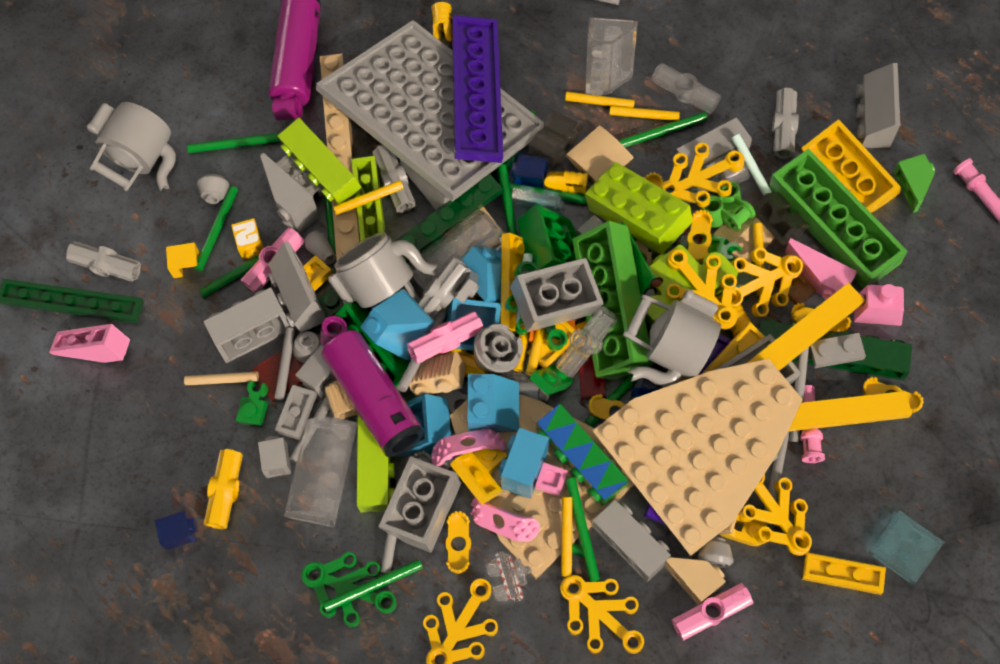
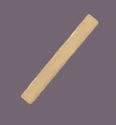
M258 372L191 375L184 377L185 386L259 381Z

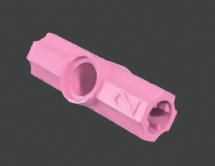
M288 227L272 246L263 248L259 254V260L241 279V282L254 294L262 290L270 281L268 274L272 273L268 264L283 243L289 241L295 252L304 243V239L292 228Z
M471 312L455 321L442 323L432 328L430 333L407 343L409 355L418 364L438 353L442 354L459 347L461 342L477 335L483 329L482 321L475 312Z
M740 583L715 597L706 599L704 603L675 617L671 621L678 636L684 641L711 626L718 625L722 620L752 605L754 602L748 589L743 583ZM706 607H716L719 611V616L716 618L708 616L705 611Z

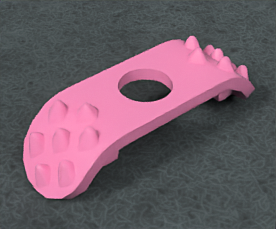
M480 429L448 436L439 440L433 447L431 460L433 465L441 466L446 460L453 459L455 455L487 448L489 450L498 449L504 452L507 447L505 440L501 438L499 432L497 433L491 429ZM464 439L475 440V443L471 446L461 444Z
M476 497L472 500L471 506H473V510L470 514L473 515L474 522L483 528L519 542L531 541L539 533L540 524L533 517L518 516L487 502L481 505ZM494 514H498L503 518L504 527L495 525L493 522Z

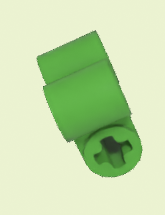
M729 181L732 185L731 194L726 197L720 195L719 197L710 196L709 205L702 207V211L706 210V212L712 215L711 227H719L724 223L731 230L738 232L741 229V225L748 219L754 218L756 213L747 201L742 200L739 185L736 182ZM722 186L720 189L722 191H726L729 188L727 186Z

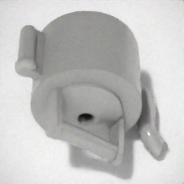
M122 102L114 109L108 104L103 103L91 122L87 124L88 131L98 136L95 143L99 149L90 170L97 171L127 191L138 174H148L158 157L161 156L162 162L156 174V182L159 191L162 188L170 189L167 176L176 162V153L170 144L167 143L171 135L168 125L156 114L140 105ZM102 153L117 165L134 172L132 178L128 180L98 162Z
M381 232L365 239L347 251L335 263L336 273L329 276L328 280L341 298L343 305L356 301L361 308H373L379 302L385 301L397 293L403 286L418 303L420 298L409 281L413 276V271L403 256L407 257L413 266L424 274L436 276L434 269L438 265L424 261L418 249L412 243L406 240L393 242L390 236H387L385 232Z
M691 289L686 290L681 302L674 300L670 306L642 294V301L623 336L647 349L646 359L668 369V371L661 372L650 367H636L626 371L632 374L631 381L645 378L656 385L668 387L678 383L682 377L690 379L697 376L707 362L721 330V323L713 318L718 305L694 293ZM651 304H655L666 309V311L653 322L648 345L635 336Z

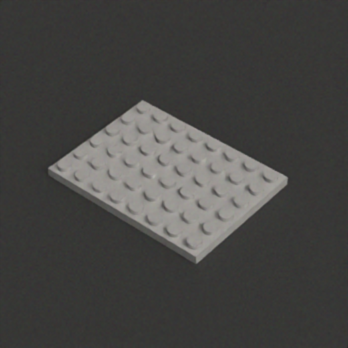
M414 20L316 83V90L452 202L542 134L547 126L546 123L500 88L503 135L502 163L454 159L452 50Z

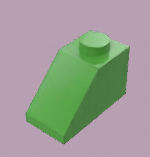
M925 154L898 162L893 172L912 213L918 211L935 174L934 165L931 161H928Z

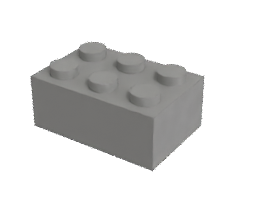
M586 258L517 275L510 285L526 332L595 314L604 304Z
M271 288L260 290L253 297L245 301H238L231 308L223 312H216L203 321L226 363L285 334L286 328H291Z

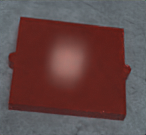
M282 350L251 370L252 372L259 373L258 382L260 383V389L262 383L268 386L267 395L272 402L278 400L274 397ZM293 354L291 355L285 394L290 392L292 385L299 386L303 383L295 376L301 369V362L296 360Z

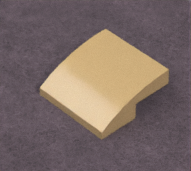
M600 125L566 154V157L580 173L582 171L588 173V178L593 183L615 162L625 166L634 158L614 136Z

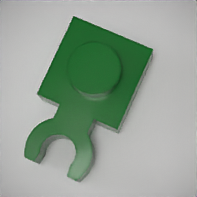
M711 235L712 242L708 247V254L713 252L721 253L731 263L733 259H736L735 256L731 255L732 252L736 250L742 251L739 244L735 242L729 243L724 237ZM705 236L701 244L706 242L707 238Z
M250 381L247 386L249 398H241L236 421L241 424L262 427L268 403L263 401L262 398L267 395L268 386L262 383L261 389L255 392L256 384Z

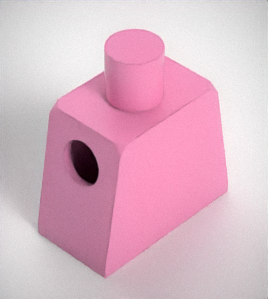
M891 284L867 285L859 293L865 299V302L854 311V322L902 325L904 288Z

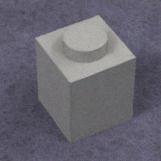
M272 436L266 438L265 441L258 442L261 468L266 478L292 473L288 445L284 438Z

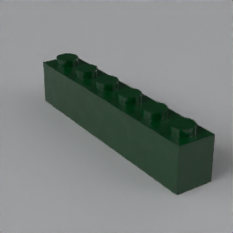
M766 319L760 321L758 330L765 337L771 334L776 340L796 323L785 324L780 323L776 319ZM829 331L819 340L854 333L850 331ZM874 335L860 336L866 355L864 360L823 367L904 381L910 373L912 344H907L898 339L882 340ZM809 350L807 365L814 366ZM798 356L792 360L793 363H797Z

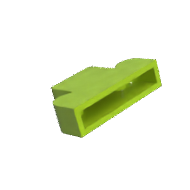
M678 245L674 248L686 252L688 256L687 263L704 283L706 282L707 268L705 267L706 259L710 255L720 257L721 265L717 270L715 297L723 292L721 280L724 275L732 274L737 279L738 270L721 253L713 252L707 254L702 265H700L683 245ZM670 252L665 255L660 254L657 256L649 268L655 278H663V283L656 287L657 292L651 298L670 306L674 301L666 296V290L670 284H678L683 289H696L681 271L669 268L667 258ZM675 255L674 260L680 262L682 257ZM709 260L711 266H717L715 260ZM731 279L724 280L728 286L733 284ZM672 288L669 290L671 295H678L677 289ZM651 304L645 316L647 324L651 327L655 319L664 313L666 309Z

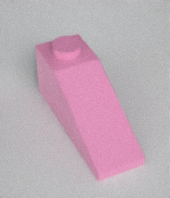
M792 238L788 242L785 253L787 255H795L801 259L803 263L801 273L825 300L848 282L850 285L853 282L857 273L856 270Z
M113 324L59 331L56 333L49 352L52 355L103 363L121 361L126 354L130 339Z

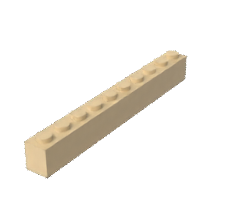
M343 54L320 56L321 79H324L345 65ZM323 96L327 148L353 174L351 159H354L351 118ZM355 194L351 196L348 200L356 198ZM333 199L332 210L336 258L338 261L347 251L361 241L357 208L336 215L333 206L338 205V203Z

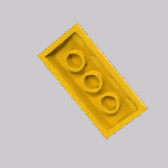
M839 119L801 148L803 152L810 149L870 213L876 211L900 194V185Z

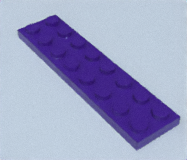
M453 15L454 159L502 163L503 135L497 19Z

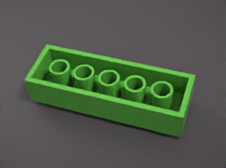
M807 149L772 174L769 183L772 193L836 261L857 271L854 280L862 289L867 285L875 284L902 263L908 251L810 149Z
M607 221L573 238L576 260L587 259L604 303L595 314L586 316L596 378L616 381L631 375L626 371L636 367H651L653 362L646 359L647 349L623 336L642 300L628 226ZM644 318L635 337L649 345Z

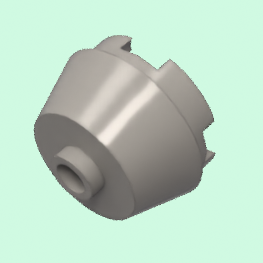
M493 324L483 328L477 334L474 342L473 356L476 364L483 371L488 373L508 372L518 365L523 352L522 341L520 337L516 338L508 330L510 327L503 324Z

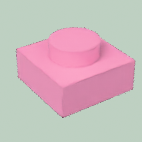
M543 462L535 489L560 497L568 470Z

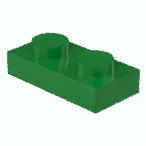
M557 365L536 370L529 378L547 395L568 389L574 382L568 376V371Z

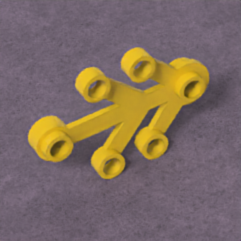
M703 142L698 143L695 146V158L688 177L679 181L682 170L688 165V158L684 153H678L673 158L674 168L670 179L664 181L659 187L665 191L670 188L674 189L670 194L675 197L696 203L699 207H706L710 203V195L707 191H699L696 194L686 191V189L696 187L716 192L722 197L729 196L732 192V185L729 181L722 180L718 183L707 179L725 170L731 172L742 170L744 167V156L739 151H731L724 160L701 171L704 160L709 155V146ZM705 149L706 152L699 153L698 150ZM737 157L739 160L732 161L731 158ZM678 159H683V160H685V161H684L683 163H681V164L677 163V160H678ZM722 186H727L729 189L726 191H722L720 188ZM702 196L707 198V200L703 202L699 201L698 199Z
M758 247L751 251L750 257L755 263L765 261L778 268L769 271L747 262L742 257L733 259L731 264L738 270V273L745 272L758 278L739 288L735 287L733 289L731 306L740 305L744 296L762 287L758 303L752 306V313L755 317H763L769 312L768 304L775 280L782 277L779 292L773 294L771 301L774 306L782 307L787 305L789 301L788 293L792 279L797 278L801 274L803 263L795 255L789 254L781 258L767 252L763 247ZM757 251L761 253V259L757 257ZM737 261L741 263V269L737 267ZM788 263H789V264L791 265V267H792L791 271H789V269H788V267H787V264H788ZM779 295L782 297V303L778 301ZM758 306L763 308L762 314L758 312Z
M681 249L672 250L667 258L669 268L681 271L696 289L693 290L694 293L718 305L713 318L721 323V329L732 328L738 318L736 310L731 306L733 289L737 284L736 277L732 274L723 276L721 280L723 294L720 303L714 296L717 270L721 265L720 257L710 255L706 259L705 267L707 268L706 282L704 283L687 263L688 256L686 252ZM680 255L682 257V261H675L674 256ZM709 260H715L717 266H711ZM731 279L733 281V285H726L724 280ZM675 283L670 284L666 290V296L670 300L682 299L688 289H683ZM672 288L677 289L678 295H671L669 290ZM721 313H727L729 315V319H722Z
M764 474L754 491L769 512L756 509L753 505H746L739 512L741 520L744 522L758 520L779 525L784 533L773 532L769 527L763 526L755 531L756 541L760 544L770 541L786 545L788 550L797 556L806 554L812 545L810 535L804 531L805 513L808 510L806 501L797 499L791 502L790 511L795 515L793 526L788 519L790 491L793 487L792 482L786 477L775 482L774 488L779 494L777 504L763 484L765 480ZM781 482L785 484L786 490L782 488ZM797 504L800 505L801 511L797 509ZM746 509L749 510L751 517L746 515ZM762 531L766 534V539L762 537Z
M577 575L565 577L561 582L560 591L562 596L569 601L570 620L567 624L569 633L578 635L583 630V622L579 619L580 601L588 609L589 639L587 641V648L591 653H599L603 648V641L600 638L599 620L622 640V645L626 652L636 654L642 650L644 646L642 634L635 630L628 631L607 612L624 611L627 614H634L639 606L636 598L627 597L624 600L595 601L587 593L604 592L607 596H614L619 589L618 582L614 579H607L605 582H585ZM607 584H614L616 589L613 592L607 591ZM570 585H576L579 590L576 593H571L568 588ZM628 601H632L636 607L629 610L625 604ZM578 622L580 629L577 631L570 628L571 623ZM597 640L600 643V647L593 649L590 646V642ZM628 640H637L638 646L635 648L630 647Z
M477 579L471 584L470 592L472 596L456 622L452 609L453 598L451 594L442 592L438 595L437 603L442 609L448 636L444 643L441 644L438 634L440 625L438 618L434 615H428L424 618L423 626L428 631L432 648L426 657L427 664H436L435 659L438 656L445 658L443 664H453V662L467 658L477 660L484 656L485 649L480 642H473L468 648L454 651L452 649L457 641L484 634L494 636L498 632V624L494 619H487L481 624L466 627L479 604L488 600L491 596V585L487 580ZM480 587L486 589V593L482 596L476 593ZM449 597V604L442 605L440 603L441 598ZM430 619L436 621V625L433 628H428L426 625ZM493 623L495 630L492 632L486 631V625ZM479 646L482 649L481 653L473 655L471 652L473 647Z

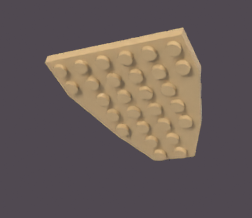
M769 359L709 371L634 398L595 428L593 432L691 556L734 522L777 456L803 399Z
M519 394V428L534 433L538 432L536 430V422L554 408L539 400ZM468 399L450 415L455 435L468 432ZM574 418L629 480L627 487L604 506L599 501L595 503L586 492L588 488L582 482H577L589 530L592 527V521L614 500L618 502L635 484L594 434L593 430L595 428ZM499 432L501 438L505 440L506 447L511 435H517V432ZM464 439L461 444L471 446L475 443V440ZM549 445L544 463L568 470L566 479L572 478L569 472L571 469L565 462L561 464L552 453L554 450ZM498 467L490 475L502 489L501 480H499L500 473H498ZM566 481L564 482L560 497L534 489L532 498L529 499L502 489L503 491L498 496L487 502L518 516L533 517L540 524L539 533L531 541H514L496 533L499 542L535 580L561 556L562 496H569ZM572 510L573 544L579 539V535ZM494 514L493 522L495 525L504 527L503 518L498 514Z

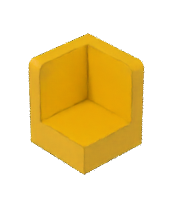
M195 243L166 247L167 267L172 277H183L182 268L197 266V257L200 251Z

